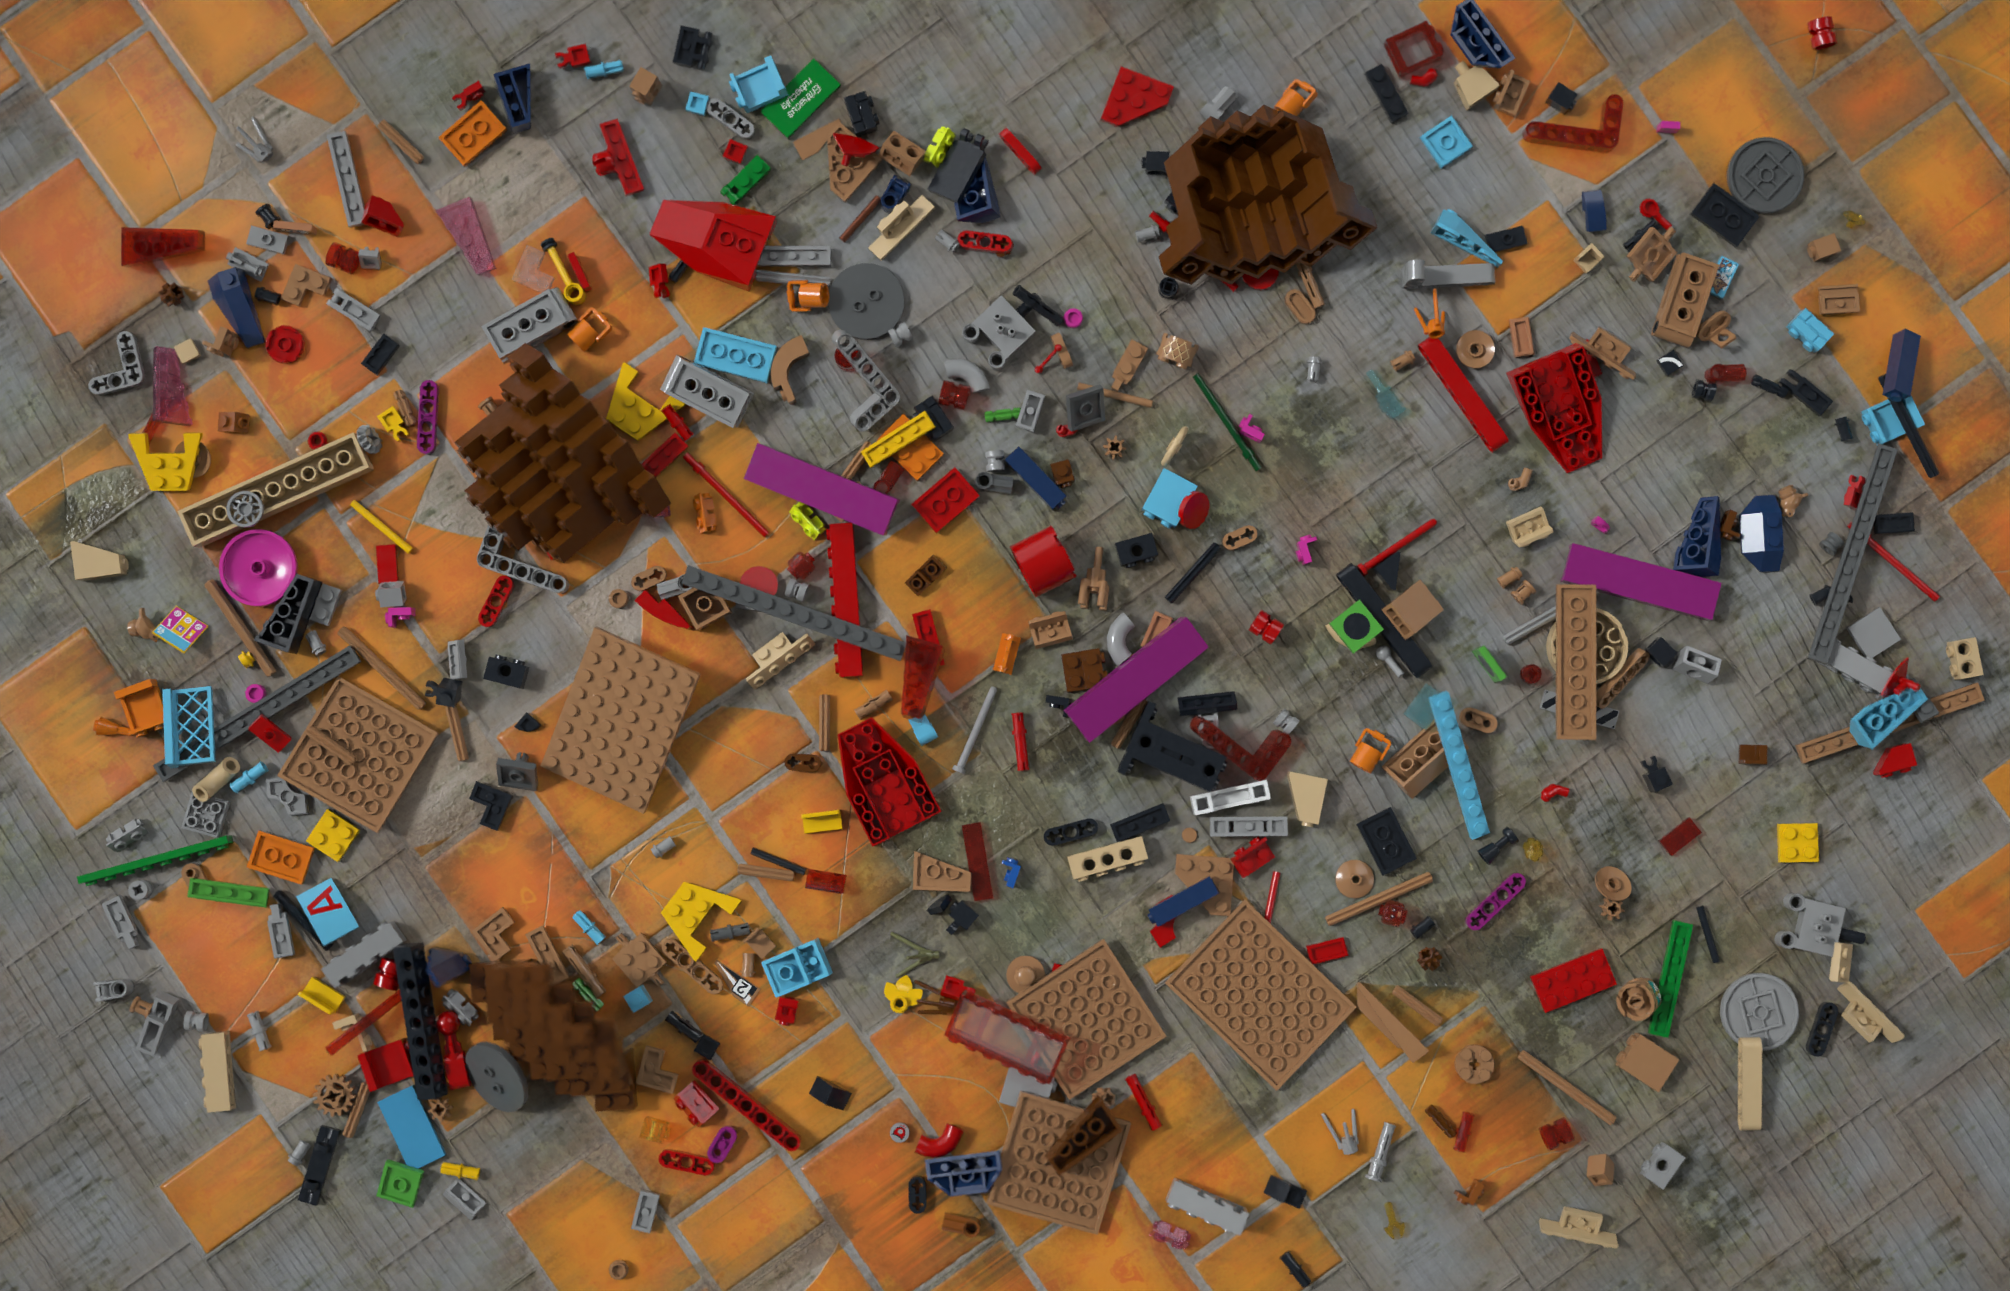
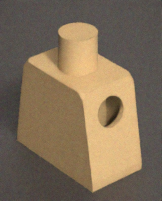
M1465 61L1455 66L1460 76L1455 80L1454 85L1466 110L1488 97L1500 86L1481 66H1474L1470 69Z

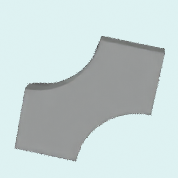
M282 778L266 779L267 798L280 801L286 807L288 815L309 813L308 794L297 793Z

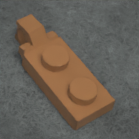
M1131 339L1113 372L1112 378L1115 381L1111 389L1118 392L1122 383L1125 385L1128 382L1130 383L1148 350L1147 347Z

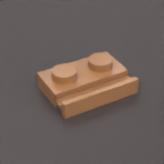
M1858 284L1818 287L1820 315L1860 312Z

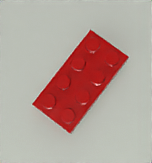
M1602 948L1530 976L1545 1013L1617 985Z

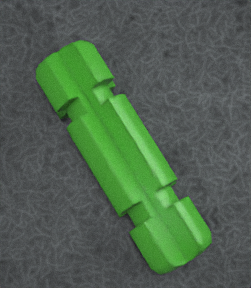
M1021 408L995 410V412L986 411L985 421L1018 419Z
M581 978L573 982V988L579 991V994L585 1001H594L596 1012L603 1007L604 1003L594 996L590 988L584 985Z

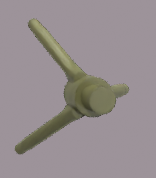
M890 933L894 938L918 950V955L906 957L907 960L918 959V961L896 974L897 978L926 961L939 959L938 951L926 950L898 934Z

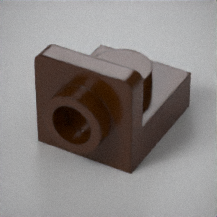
M1069 459L1050 464L1055 484L1061 486V489L1072 486L1075 478Z
M1731 509L1724 512L1720 523L1722 538L1729 541L1740 538L1741 534L1731 530L1737 523L1738 518H1736L1738 512Z

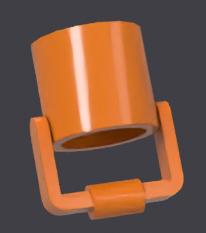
M1295 79L1284 91L1283 96L1275 104L1274 109L1277 111L1284 110L1298 116L1304 108H1308L1318 96V93L1312 85ZM1297 86L1311 93L1306 100L1294 91Z
M791 280L787 283V300L791 311H811V308L827 307L829 303V289L826 283H808V280ZM793 284H801L798 293L801 307H795Z
M590 308L578 319V324L567 335L585 353L596 341L600 342L612 330V326L608 323V318L602 312H597L594 308ZM592 313L595 314V317L603 325L607 326L600 335L585 321Z
M1366 728L1356 742L1355 746L1357 749L1349 762L1371 774L1378 761L1384 759L1391 747V741L1386 739L1385 735L1377 730L1372 731ZM1366 732L1380 742L1383 741L1388 744L1383 754L1370 745L1361 742Z

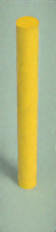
M356 500L351 502L350 506L406 553L410 554L413 548L360 503Z

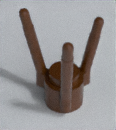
M918 980L914 981L915 984L933 993L941 994V991ZM945 996L939 998V1002L917 999V1003L937 1006L940 1009L918 1010L917 1013L953 1014L955 1000Z

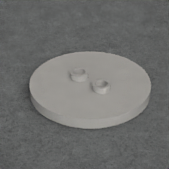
M1751 973L1736 979L1726 989L1721 1000L1720 1017L1726 1033L1737 1044L1739 1037H1760L1762 1051H1767L1781 1046L1792 1036L1799 1019V1006L1795 994L1784 981L1770 974Z

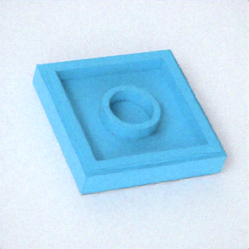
M1452 115L1420 136V140L1441 169L1473 147Z

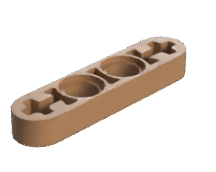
M1638 648L1627 658L1620 671L1608 679L1596 692V706L1603 709L1609 705L1647 664L1650 657L1648 652Z
M672 938L664 941L662 944L663 953L707 992L718 994L722 991L724 986L722 979L699 959L695 962L679 941ZM667 943H674V949L679 951L681 948L683 952L675 959L673 956L676 953L674 951H667ZM684 954L691 958V962L687 966L680 962V958ZM696 968H704L705 976L703 978L696 977ZM709 974H711L712 977L709 979L712 982L718 981L719 983L717 986L719 987V989L717 990L715 988L712 990L710 988L712 985L708 981L706 982V984H704L702 981H704L709 976Z

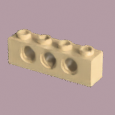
M1142 836L1070 855L1067 856L1073 879H1077L1080 882L1089 879L1088 875L1096 873V876L1108 874L1107 870L1114 868L1115 871L1126 869L1127 864L1133 863L1134 866L1144 864V860L1148 859ZM1124 849H1130L1132 852V856L1128 860H1124L1121 857V852ZM1106 854L1113 856V862L1110 865H1105L1102 861L1103 856ZM1087 859H1092L1095 862L1092 870L1084 868V862Z

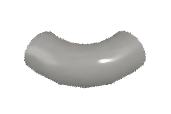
M964 359L944 361L948 379H964L968 382L972 393L990 389L984 372L975 363Z
M1123 612L1110 625L1107 635L1108 652L1117 666L1132 655L1126 646V637L1135 626Z

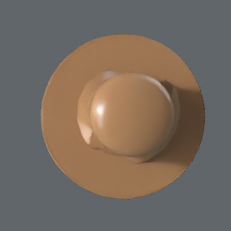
M1024 955L1015 958L1009 964L1006 977L1009 986L1015 992L1020 993L1045 977V971L1039 960L1035 957Z

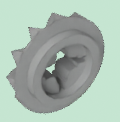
M369 425L360 426L357 429V439L361 447L370 454L379 452L382 448V439L379 438V433H376L375 428H371Z

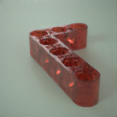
M1612 94L1605 100L1602 105L1599 130L1532 121L1524 128L1522 137L1529 143L1608 153L1615 148L1619 141L1623 99L1617 94ZM1609 101L1614 102L1617 108H1611L1609 106ZM1606 121H1613L1614 127H1609ZM1533 128L1536 130L1537 135L1529 134L1528 129ZM1547 131H1553L1555 138H1550ZM1566 134H1572L1574 141L1568 140ZM1585 136H1590L1593 139V143H1588L1585 140ZM1604 139L1611 140L1612 146L1606 145Z
M1196 716L1190 722V729L1196 735L1257 781H1262L1269 775L1288 750L1292 741L1288 734L1275 729L1270 732L1254 755H1252L1205 718ZM1204 722L1203 729L1199 730V725ZM1218 734V738L1213 741L1214 735ZM1282 736L1281 742L1277 743L1278 738ZM1232 745L1231 750L1227 752L1228 746ZM1271 752L1270 757L1266 759L1267 753ZM1245 756V761L1241 763V758ZM1259 767V771L1254 774L1255 769Z

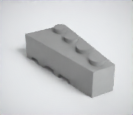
M1835 639L1828 663L1826 665L1819 664L1834 673L1841 672V676L1845 680L1859 683L1860 689L1866 693L1874 692L1877 694L1875 698L1882 700L1884 698L1881 696L1882 690L1894 670L1887 666L1881 667L1877 665V661L1871 657L1866 656L1864 658L1859 655V651L1852 647L1846 648L1841 645V641Z
M386 921L377 927V932L367 934L361 939L362 942L357 945L353 944L345 950L346 953L336 956L329 961L330 963L321 969L334 988L347 984L382 959V957L392 952L394 947L400 946L407 941L395 922L388 923Z
M1177 1178L1173 1179L1166 1196V1202L1169 1203V1207L1175 1210L1183 1209L1187 1211L1186 1214L1194 1218L1198 1216L1208 1224L1218 1225L1223 1230L1239 1236L1249 1215L1245 1207Z

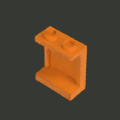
M148 679L114 692L116 699H120L131 730L128 731L129 735L139 738L147 735L149 730L159 731L164 729L163 698L156 679Z

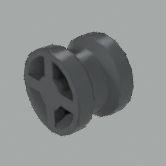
M1829 532L1827 538L1819 543L1821 548L1832 556L1837 553L1838 548H1842L1845 544L1833 532Z

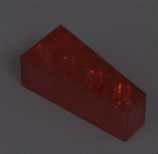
M121 227V266L133 267L205 251V231Z
M906 635L901 715L903 718L922 723L945 649L942 645Z

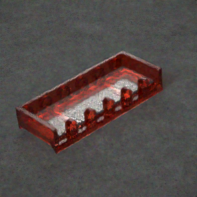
M966 989L959 998L944 1034L950 1042L956 1044L959 1042L970 1051L983 1053L985 1058L990 1060L996 1059L1004 1067H1013L1024 1076L1030 1075L1036 1078V1081L1041 1084H1051L1071 1039L1069 1036Z

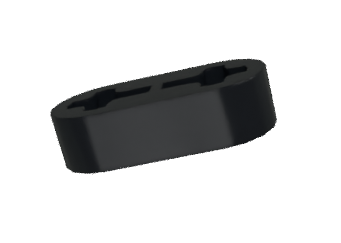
M916 1175L910 1179L908 1185L909 1208L913 1213L920 1214L926 1209L927 1204L926 1181L923 1177ZM915 1180H919V1183L923 1184L919 1188V1193H916L915 1186H912ZM916 1196H919L920 1203H923L920 1209H916V1206L912 1205V1203L916 1202Z

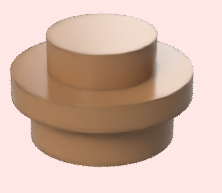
M616 1260L609 1267L610 1276L616 1280L624 1279L629 1271L627 1263L623 1260Z

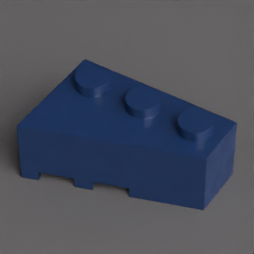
M530 63L493 74L494 82L512 133L515 134L531 129Z

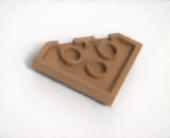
M839 122L827 135L830 189L846 203L883 160L876 153L866 155L865 158L851 157L848 166L842 165L841 162L844 154L833 133L855 135Z
M1176 854L1175 874L1188 888L1210 876L1219 894L1201 904L1211 915L1229 916L1231 912L1234 864L1230 858Z

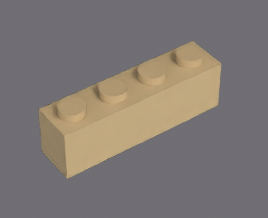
M230 1031L202 1034L199 1039V1048L202 1050L200 1065L204 1069V1077L202 1078V1086L206 1093L204 1107L207 1108V1113L235 1109Z

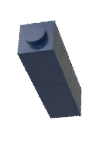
M1906 328L1893 334L1882 394L1895 402L1911 396L1921 335Z
M1019 446L1005 459V462L1052 511L1055 508L1059 510L1066 503L1064 500L1066 495Z
M1208 876L1149 908L1150 913L1147 916L1152 925L1156 923L1158 927L1219 894V891L1211 877Z

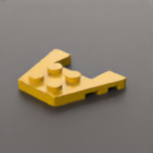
M623 362L606 419L639 441L667 419L661 412L664 407L671 404L677 412L684 408L686 404L669 396L661 409L658 410L628 389L639 372Z
M203 432L183 433L185 453H150L148 433L128 434L150 491H188L191 489L196 468L195 462L199 455V445L203 438Z
M683 882L661 911V914L692 959L697 962L707 948L691 937L693 932L714 904L732 915L742 901L738 898Z

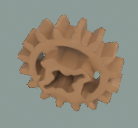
M334 1074L333 1079L331 1075H327L326 1080L323 1078L319 1080L321 1085L314 1087L318 1092L312 1095L317 1097V1100L313 1103H319L320 1106L317 1110L324 1109L323 1115L330 1112L331 1117H334L337 1112L341 1116L343 1115V1110L348 1112L350 1110L349 1106L354 1105L351 1099L357 1097L356 1094H352V1091L356 1088L350 1087L352 1081L346 1082L345 1075L340 1079L338 1074ZM337 1083L341 1084L344 1088L339 1087ZM333 1093H341L337 1097L328 1098ZM345 1095H347L346 1101L343 1104V1098Z

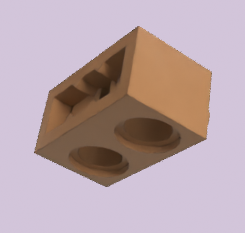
M640 67L629 87L637 102L643 105L645 103L651 105L662 85L656 75Z
M893 131L883 143L878 156L908 176H911L921 164L926 151Z

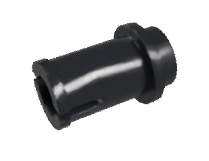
M257 287L254 297L258 301L263 300L277 306L280 302L281 294L266 290L265 287Z
M1847 416L1835 419L1836 423L1834 425H1837L1841 441L1853 438L1848 423L1850 419L1847 420Z
M1427 916L1416 926L1413 925L1410 932L1416 939H1422L1423 935L1436 925Z

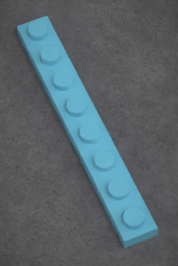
M1444 691L1428 697L1469 837L1473 840L1489 834L1490 831L1449 692Z

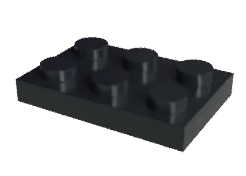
M1715 183L1709 187L1690 213L1692 217L1735 248L1739 246L1760 217Z
M1391 807L1356 824L1382 876L1417 859Z

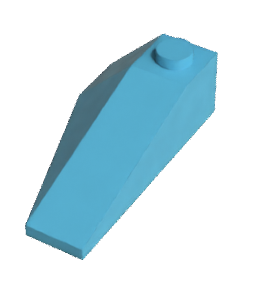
M1443 209L1431 234L1487 263H1493L1498 268L1503 260L1457 216L1458 214L1455 211Z
M1906 688L1900 695L1893 694L1864 707L1851 719L1849 731L1859 745L1873 749L1928 698L1921 688L1918 692Z

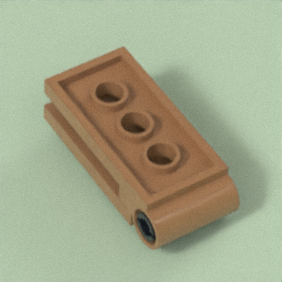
M1684 252L1681 255H1676L1656 315V321L1652 328V336L1686 348L1691 346L1696 337L1719 264ZM1690 274L1694 278L1693 282L1690 279ZM1684 292L1688 296L1687 300L1684 298ZM1678 311L1682 314L1681 318L1678 316Z

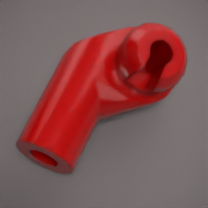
M1429 68L1428 72L1423 76L1411 75L1410 84L1422 87L1429 86L1438 77L1436 69Z
M1068 424L1056 427V432L1060 437L1073 436L1077 431L1071 432L1068 429Z
M1550 784L1542 790L1541 799L1544 802H1549L1555 795L1567 797L1569 788Z

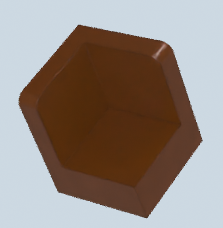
M1739 745V764H1767V745Z

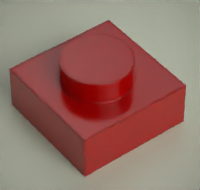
M729 139L723 158L741 165L748 146Z

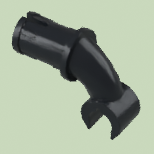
M1824 585V588L1810 594L1809 597L1812 603L1817 605L1826 600L1831 586ZM1850 595L1848 601L1853 603V597Z

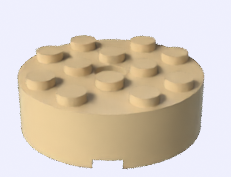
M1596 608V684L1612 678L1620 671L1627 657L1628 639L1621 623L1612 614ZM1556 622L1549 631L1546 643L1547 656L1555 672Z

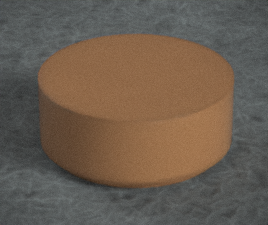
M615 589L610 593L609 602L613 607L620 609L628 604L629 597L624 590Z

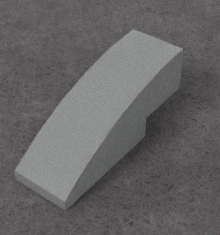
M163 991L155 997L151 1012L146 1017L136 1047L137 1050L153 1057L155 1056L172 1021L180 1000L179 998Z

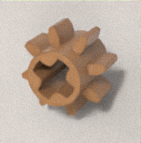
M1117 436L1114 437V440L1107 438L1108 445H1103L1102 447L1107 449L1105 456L1111 455L1112 460L1117 455L1122 458L1120 452L1126 451V448L1122 447L1124 440L1118 441ZM1111 444L1119 446L1118 452L1115 450L1110 451Z
M1604 898L1605 903L1599 905L1603 910L1600 915H1608L1607 919L1610 921L1613 916L1616 919H1620V912L1625 911L1620 906L1623 902L1609 901L1607 898ZM1608 907H1615V911L1608 910Z
M1097 1088V1092L1092 1093V1101L1098 1095L1110 1111L1109 1106L1115 1105V1094L1110 1092V1088Z
M440 1097L437 1099V1103L435 1101L430 1102L432 1108L428 1112H432V1119L438 1117L442 1122L444 1121V1115L446 1117L451 1116L449 1110L453 1106L449 1105V1098L442 1101ZM437 1107H444V1111L437 1110Z

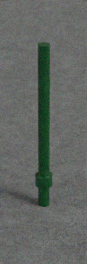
M1195 374L1193 379L1243 452L1242 456L1245 460L1249 461L1257 472L1262 467L1255 458L1254 451L1247 446L1200 374Z

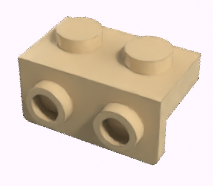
M1538 507L1506 522L1512 541L1518 547L1529 546L1531 542L1545 539L1554 532L1553 528L1548 524L1542 507Z
M1835 942L1834 954L1831 959L1830 981L1849 982L1853 944Z

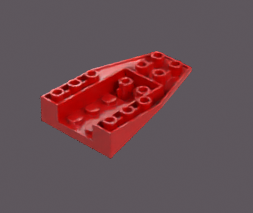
M663 200L649 235L695 272L750 292L756 277L757 265L767 240H770L777 220L774 215L724 202Z
M1574 343L1506 372L1530 429L1566 473L1602 459V398L1584 346Z
M872 717L837 734L846 795L872 847L942 811L916 760Z

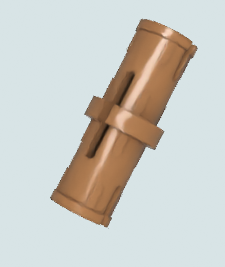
M886 689L878 696L869 698L868 702L854 709L859 719L862 720L870 713L879 711L880 707L893 699Z

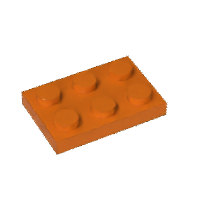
M481 100L438 138L465 167L504 134L507 129Z
M902 414L876 441L902 426L909 419ZM923 435L893 454L892 457L918 481L944 453L926 435Z
M258 830L247 868L303 885L315 847Z

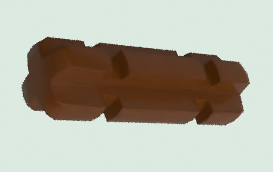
M1432 1104L1425 1109L1428 1116L1432 1117V1120L1444 1131L1447 1137H1454L1457 1131L1453 1126H1450V1123L1440 1112H1437L1438 1110Z

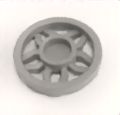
M240 491L229 499L226 510L232 523L240 527H251L261 520L264 513V505L260 497L255 493ZM240 495H244L242 498V502L240 500H236V498ZM253 497L256 498L258 503H252ZM231 506H232L235 510H237V511L234 513L233 517H232V514H231ZM254 506H259L260 508L257 509V510H254L253 507H254ZM259 512L257 518L255 519V515L252 513ZM244 518L248 524H241L238 522L243 520Z

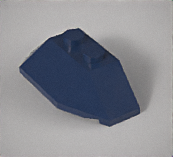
M1465 0L1456 6L1450 35L1472 66L1501 69L1515 59L1513 53L1474 0Z
M1775 495L1754 496L1751 502L1739 514L1741 554L1759 572L1780 571L1784 552L1781 509Z
M1000 1150L925 1160L927 1180L934 1183L949 1196L989 1192L1002 1172Z

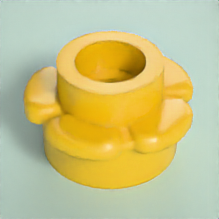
M241 651L242 654L238 658L246 669L250 666L253 667L255 659L249 651L247 653Z

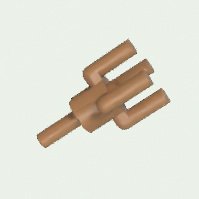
M1096 547L1093 568H1088L1086 578L1081 579L1078 599L1081 609H1088L1089 594L1094 593L1098 594L1097 606H1099V610L1107 611L1109 586L1105 580L1106 570L1101 569L1103 547Z

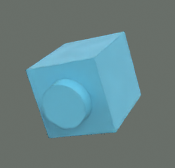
M644 985L623 996L633 1013L653 1001Z

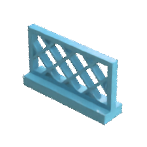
M212 687L179 690L162 689L165 764L169 768H178V766L215 762ZM200 692H207V699L203 704L195 699ZM186 694L190 699L181 706L178 703V695ZM194 700L200 707L192 715L186 708ZM204 708L208 712V717L202 723L196 716ZM183 711L191 716L184 725L179 722V716ZM195 719L201 725L192 733L186 727ZM205 727L209 730V736L202 741L197 735ZM184 729L191 734L185 743L179 740V735ZM196 738L202 744L195 751H192L187 746ZM204 746L210 749V757L201 758L197 754ZM185 748L193 753L187 760H180V753Z

